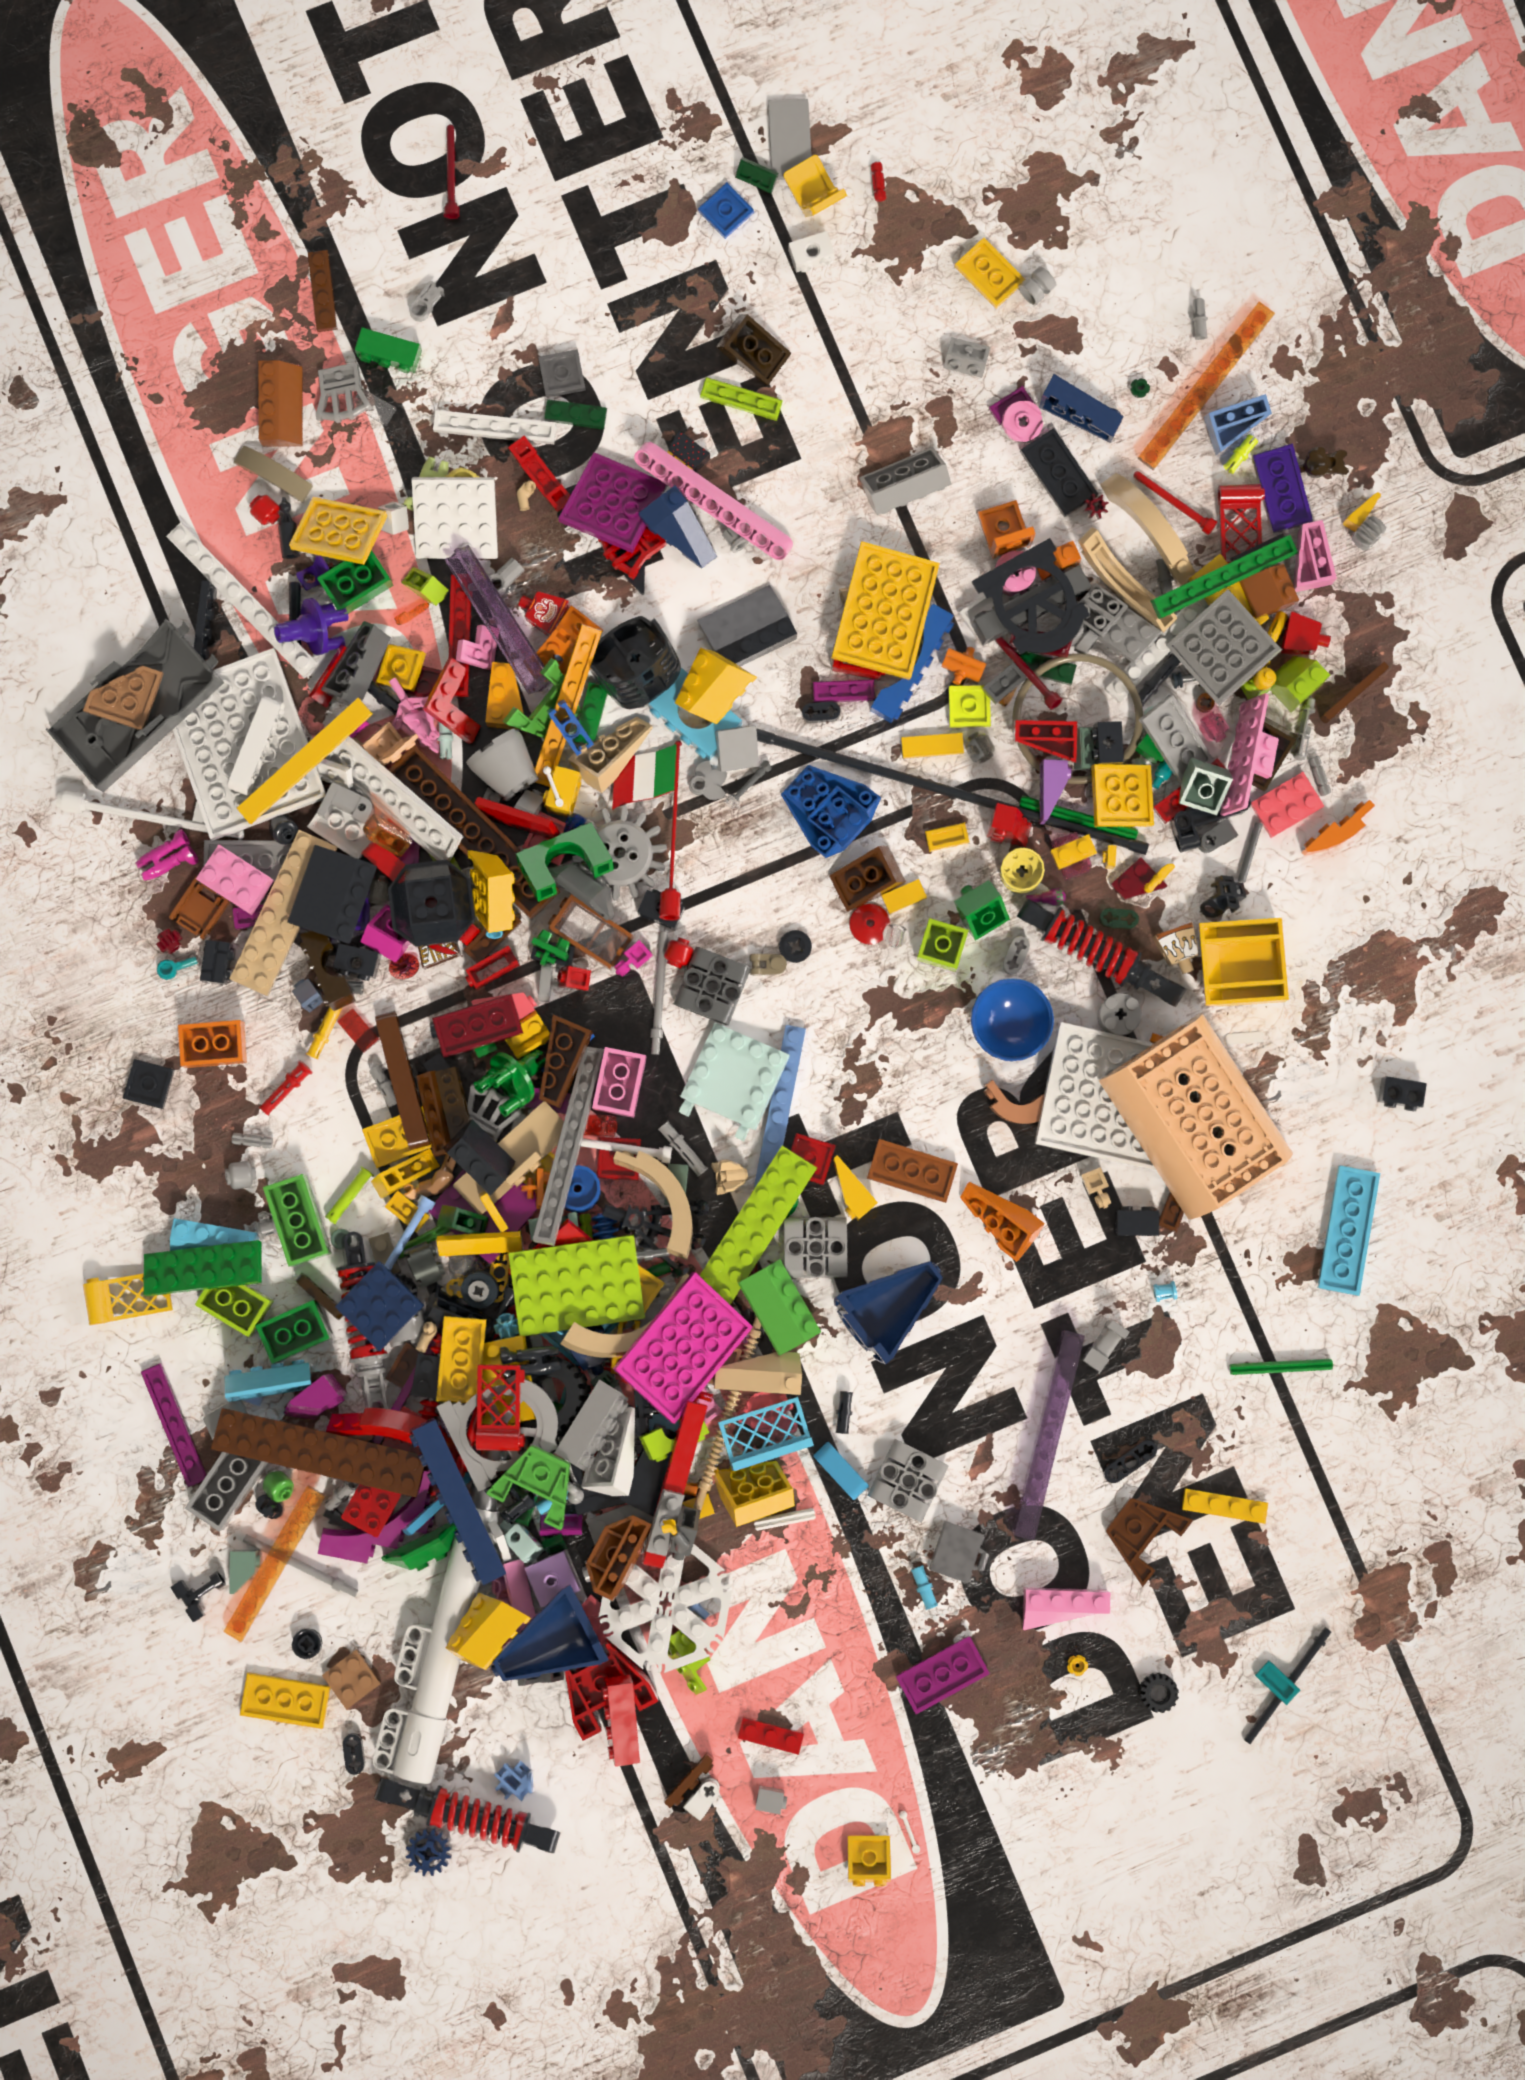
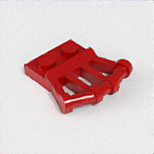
M647 526L633 553L627 551L620 557L615 553L621 548L614 545L610 546L609 543L598 539L602 544L605 558L611 560L612 566L616 570L623 571L631 579L636 578L645 560L650 559L652 555L667 545L665 539L658 534L652 533ZM636 554H641L633 567L625 564L626 561Z

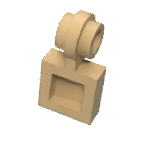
M1101 1167L1082 1174L1081 1178L1088 1194L1097 1192L1098 1196L1094 1198L1098 1208H1107L1111 1201L1106 1192L1103 1193L1102 1189L1107 1188L1109 1185Z

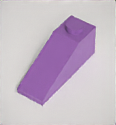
M1044 759L1040 763V824H1044L1048 820L1068 779L1071 778V767H1068V760Z

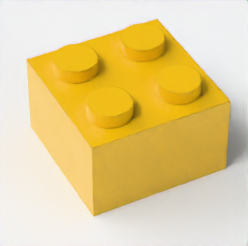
M556 766L555 771L551 770V776L564 805L562 807L556 806V798L550 785L549 791L546 790L544 793V806H546L548 813L572 819L582 777L578 771Z

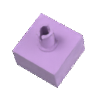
M565 1550L524 1568L540 1607L546 1606L561 1589L568 1585L572 1586L574 1593L581 1590Z

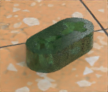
M1106 908L1100 914L1099 921L1102 926L1107 928L1133 929L1139 922V916L1133 910ZM1111 913V917L1118 918L1107 923V919H1104L1103 916ZM1130 914L1131 918L1135 919V921L1128 925V922L1121 920V918H1126Z

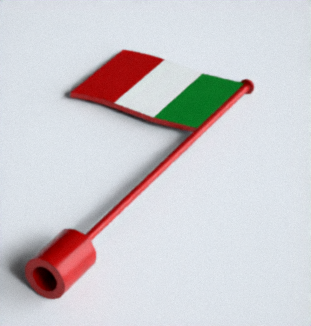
M679 740L675 741L674 745L659 751L632 756L614 781L612 803L613 810L628 803L654 799L674 791L669 888L660 893L659 918L669 921L680 919L681 893L673 888L680 746H682V742Z

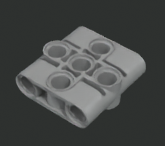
M797 1217L784 1219V1266L791 1278H847V1217ZM803 1220H806V1238H803ZM825 1220H828V1238H825ZM813 1221H818L821 1224V1230L817 1233L810 1230L809 1226ZM798 1242L801 1246L800 1252L796 1254L791 1253L789 1250L790 1243ZM812 1242H819L822 1249L819 1253L811 1252L810 1244ZM833 1242L841 1243L842 1251L840 1253L831 1251L830 1247ZM803 1257H806V1275H803ZM825 1257H828V1275H825ZM817 1262L821 1265L822 1270L819 1274L811 1273L810 1265Z
M894 1439L867 1496L922 1523L949 1465ZM921 1456L923 1464L920 1467H914L912 1465L913 1457ZM889 1457L904 1464V1467L888 1460ZM888 1465L895 1468V1474L891 1477L884 1475V1468ZM924 1474L938 1481L937 1484L922 1477V1475ZM912 1475L914 1483L911 1486H905L902 1481L904 1476ZM879 1477H880V1478H882V1479H884V1480H886V1481H888V1482L894 1484L895 1486L892 1487V1486H890V1485H888V1484H886V1483H884V1482H882V1481H880V1480H878V1479H879ZM925 1484H930L933 1487L932 1493L928 1496L923 1495L921 1491ZM914 1494L922 1499H925L928 1501V1503H925L913 1497L912 1495ZM895 1495H904L905 1501L902 1505L894 1504L893 1498Z

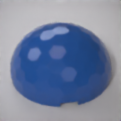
M1011 978L990 984L978 995L971 1011L970 1021L975 1040L985 1052L997 1059L1013 1062L1025 1060L1036 1055L1046 1045L1053 1031L1054 1016L1049 1000L1037 986L1025 980Z

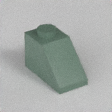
M259 1550L230 1551L229 1594L237 1593L262 1567V1555H259Z

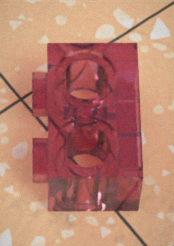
M1077 832L1054 839L1051 844L1053 849L1064 845L1065 842L1074 841L1081 838V836L1078 837ZM1090 858L1079 861L1081 864L1080 870H1074L1071 865L1062 868L1061 872L1064 880L1068 881L1088 874L1090 871L1089 867H1092Z

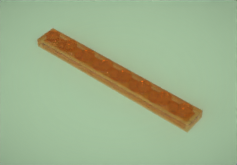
M310 1485L305 1488L225 1627L224 1633L239 1642L244 1640L327 1495Z

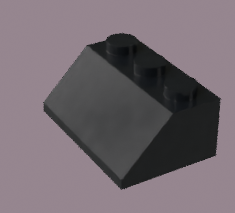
M473 1119L442 1148L490 1196L506 1180L516 1162Z

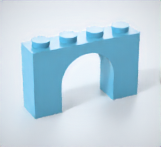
M681 668L676 682L668 690L648 703L649 712L657 719L662 718L666 722L664 725L671 732H678L681 735L679 738L686 745H693L696 748L695 752L702 759L706 757L711 760L717 753L715 731L741 727L742 720L729 710L718 724L712 723L702 729H694L685 725L678 715L679 706L675 704L688 675Z

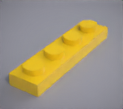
M1185 1488L1181 1509L1266 1524L1269 1503Z

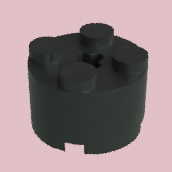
M425 1241L403 1251L404 1255L409 1254L407 1263L415 1281L420 1280L421 1282L418 1285L419 1289L443 1279L442 1275L445 1274L441 1262L436 1263L434 1256L437 1253L432 1243L428 1244Z

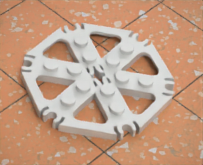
M693 1544L691 1554L709 1568L710 1572L707 1577L680 1586L684 1559H674L669 1545L664 1566L660 1571L659 1583L636 1564L625 1583L644 1599L643 1601L614 1610L610 1607V1600L602 1596L599 1617L608 1615V1618H602L600 1624L604 1622L610 1624L609 1629L604 1630L603 1633L610 1634L613 1631V1634L606 1638L642 1669L645 1661H647V1671H650L652 1664L658 1665V1673L662 1671V1664H665L664 1673L709 1657L710 1655L704 1651L705 1648L710 1653H714L715 1651L710 1647V1643L712 1641H716L719 1645L722 1643L718 1637H715L716 1635L721 1636L724 1640L732 1590L725 1593L723 1590L730 1589L731 1584H721V1580L727 1577V1573L718 1576V1573L725 1570L695 1544ZM666 1593H668V1601L672 1605L667 1607L665 1615H663V1606L659 1605V1603L664 1601ZM717 1597L721 1601L718 1623L714 1627L708 1626L687 1608ZM652 1621L647 1649L644 1653H637L622 1640L621 1634L623 1631ZM672 1625L696 1644L695 1652L678 1659L669 1658L668 1648Z

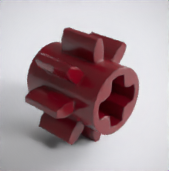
M1092 494L1091 501L1084 500L1087 507L1083 512L1088 511L1090 514L1089 518L1096 515L1097 519H1101V513H1108L1105 507L1109 502L1103 500V495L1096 498L1095 494ZM1097 502V503H1098L1097 507L1100 508V509H1098V510L1095 511V510H1094L1095 506L1092 505V504H1094V503Z
M166 929L157 936L159 942L156 945L161 952L167 951L168 954H172L182 946L179 941L183 938L178 931L174 930L172 932L170 929Z

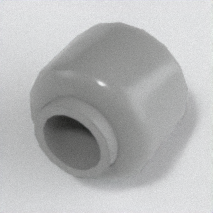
M247 1161L230 1163L228 1169H225L226 1183L232 1189L251 1187L253 1180L256 1179L255 1167H251Z

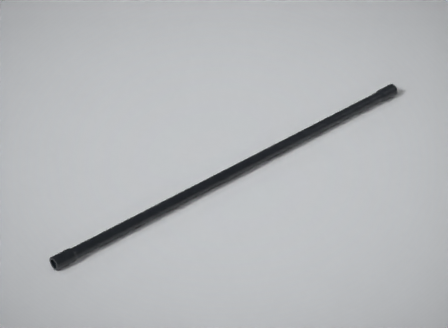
M756 728L757 741L783 747L990 809H995L997 803L1016 807L1022 812L1023 817L1040 823V812L781 737ZM1049 816L1048 820L1044 823L1045 825L1082 836L1089 834L1092 839L1120 846L1146 855L1149 843L1125 838L1054 816Z

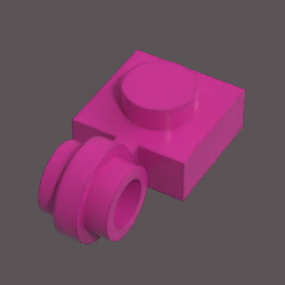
M639 940L624 952L628 961L621 960L614 967L616 969L615 973L623 977L631 970L630 964H633L638 969L653 955Z

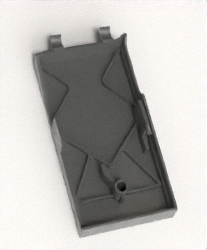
M165 619L144 646L123 666L113 661L90 682L92 686L96 682L99 683L92 689L94 690L109 684L110 681L122 675L125 676L135 671V669L141 666L163 672V677L146 726L142 730L84 712L89 693L50 729H45L96 789L105 792L224 684L223 680L213 670L218 663L215 656L211 654V657L205 661L184 637L190 630L184 621L177 629L170 621Z

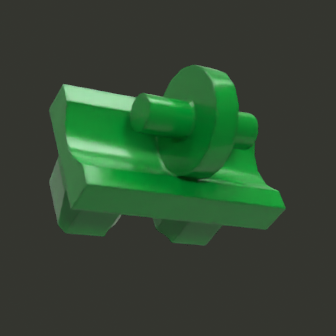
M544 929L531 942L533 946L545 951V953L539 950L536 952L535 956L541 958L540 965L545 966L547 962L554 965L556 959L551 957V954L566 961L569 956L567 952L570 942L559 938L554 947L549 944L553 934Z

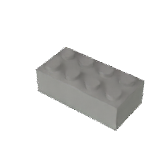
M599 1380L554 1453L585 1471L594 1462L595 1458L593 1456L597 1449L600 1450L604 1446L606 1441L604 1438L607 1433L615 1428L618 1415L626 1410L628 1398Z
M222 1452L185 1509L217 1531L225 1530L269 1463Z

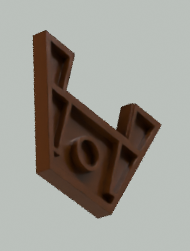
M1130 1497L1105 1529V1532L1140 1585L1144 1587L1155 1570L1140 1559V1555L1164 1524L1181 1537L1194 1520Z

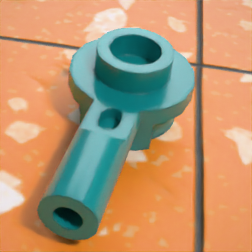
M196 956L176 963L168 959L163 960L157 966V974L164 980H171L177 975L178 970L196 965L198 961Z

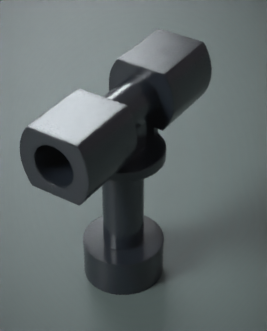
M634 1390V1404L637 1406L638 1417H635L636 1433L649 1432V1419H653V1414L661 1413Z
M218 1571L210 1575V1581L196 1591L193 1588L189 1590L184 1580H180L170 1587L177 1599H182L187 1609L185 1611L193 1623L206 1615L199 1605L202 1602L201 1597L214 1588L220 1590L226 1585L224 1578Z

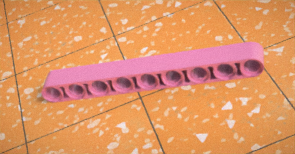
M645 442L635 453L634 460L640 467L672 488L676 485L685 498L772 558L783 560L792 549L793 542L789 536L654 443Z

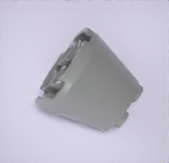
M511 729L496 737L482 751L480 749L475 752L466 762L469 768L499 794L505 802L512 799L516 792L519 791L521 794L526 789L528 790L530 788L529 785L539 779L523 736L518 729Z

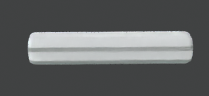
M814 1508L763 1517L754 1520V1526L758 1531L814 1520L816 1518Z

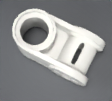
M714 1778L705 1779L690 1796L683 1808L700 1821L719 1794V1782ZM710 1786H713V1792L710 1791L709 1793H707L706 1787L709 1788Z

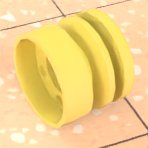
M1014 849L1003 859L1000 869L1001 880L1004 886L1012 892L1019 894L1029 893L1036 889L1041 882L1045 871L1044 863L1039 854L1031 849ZM1020 867H1024V871H1027L1023 877L1016 873V870H1019Z

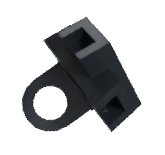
M1221 875L1215 877V883H1212L1211 887L1216 888L1217 894L1205 900L1200 905V911L1208 918H1216L1225 913L1227 909L1234 913L1240 908L1239 901L1247 897L1244 883L1234 882L1233 876ZM1205 906H1211L1215 913L1207 912Z

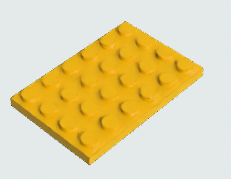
M861 541L831 658L910 680L940 563Z

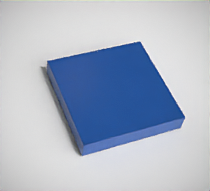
M726 182L698 208V212L726 239L754 214V209Z

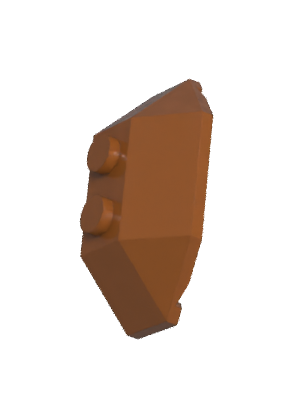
M632 1515L604 1527L586 1562L589 1578L595 1593L611 1601L616 1598L627 1582L645 1546L652 1524Z

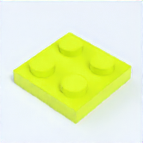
M985 685L949 686V728L991 726L990 698L982 690Z

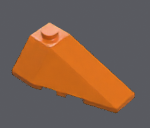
M971 1182L967 1183L960 1196L975 1217H979L986 1227L984 1229L986 1232H991L998 1241L996 1243L997 1246L1016 1262L1035 1241L1045 1224L1030 1211Z

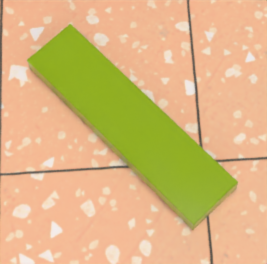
M708 377L705 378L700 394L702 399L777 421L783 404V400Z

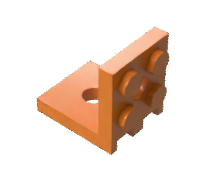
M1017 500L977 513L992 559L1011 551L1032 546L1036 533L1033 526L1025 527ZM1000 521H1005L1008 523L1009 528L1002 531L998 528L997 524Z
M571 605L551 635L533 655L531 661L543 669L551 658L556 660L554 655H559L563 661H556L559 664L558 667L561 673L565 676L581 624L601 630L602 632L604 630Z

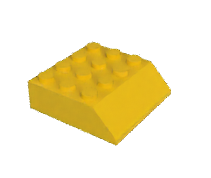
M1282 918L1199 923L1206 1006L1224 1007L1283 1003L1289 1000Z

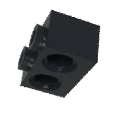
M1388 1076L1382 1077L1378 1102L1384 1103V1107L1396 1108V1105L1404 1106L1406 1111L1416 1112L1417 1109L1424 1107L1427 1083ZM1390 1087L1396 1091L1395 1098L1388 1096L1387 1091ZM1410 1091H1413L1417 1096L1415 1102L1410 1101L1408 1098Z

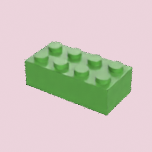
M300 1174L263 1187L288 1267H294L332 1254L307 1175Z

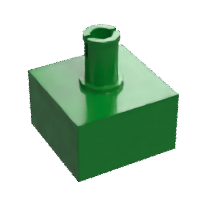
M989 880L975 889L971 885L964 886L960 891L962 896L954 901L963 926L969 930L968 932L975 941L1010 920L1001 894Z

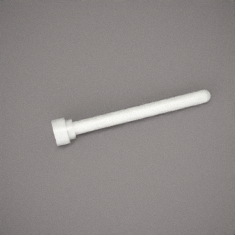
M584 1138L581 1143V1147L618 1152L627 1151L636 1155L638 1151H641L652 1157H657L658 1160H662V1163L669 1164L672 1147L668 1146L653 1149Z

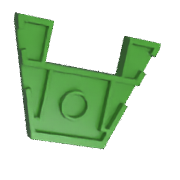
M551 658L540 672L553 686L529 718L513 707L503 720L505 724L545 738L551 719L547 710L551 707L554 709L565 677L561 673L556 660ZM579 704L575 712L576 717H578V715L582 711Z
M532 1444L486 1494L504 1502L512 1484L519 1485L553 1502L544 1523L562 1530L571 1463Z

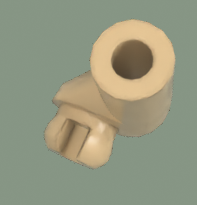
M533 481L525 482L517 491L520 511L530 509L528 498L536 489V484Z
M426 1322L423 1325V1332L416 1350L423 1353L426 1352L430 1341L437 1333L436 1324Z

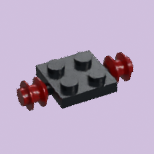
M437 1334L436 1337L432 1338L435 1341V1346L430 1347L435 1355L418 1352L411 1395L427 1398L420 1401V1404L423 1405V1410L418 1411V1413L422 1414V1418L425 1419L439 1416L435 1411L440 1404L435 1399L437 1397L442 1334Z

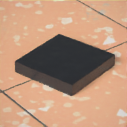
M134 1059L123 1099L164 1110L175 1070Z

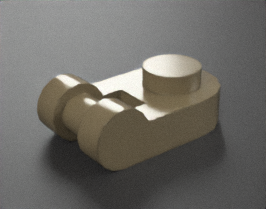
M750 954V961H752L751 976L780 975L786 970V959L780 954ZM760 961H766V968H760Z

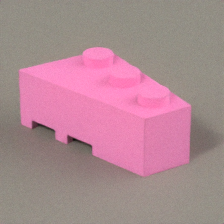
M1323 520L1303 524L1298 530L1297 538L1298 554H1296L1293 581L1296 592L1332 585L1337 579Z

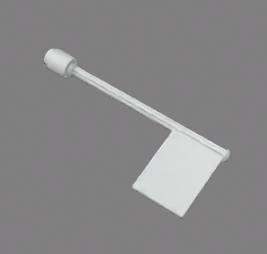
M71 791L59 792L56 800V807L66 812L82 814L83 811L92 810L208 833L198 802H196L193 819L190 821L92 802L86 799L85 794ZM244 830L227 835V837L242 840Z

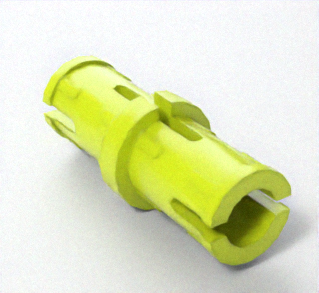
M1248 434L1242 444L1234 449V454L1223 465L1225 470L1232 464L1233 466L1228 472L1234 474L1242 461L1247 460L1250 451L1258 444L1256 438L1249 444L1254 436Z

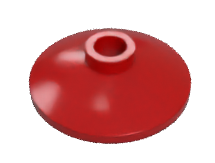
M862 905L851 915L850 931L854 938L863 944H877L884 940L889 933V915L878 905ZM867 920H873L874 925L872 927L867 926Z

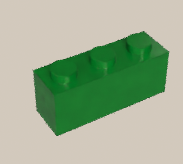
M361 328L355 352L357 357L364 362L374 361L385 368L392 366L403 373H415L422 349L419 343Z

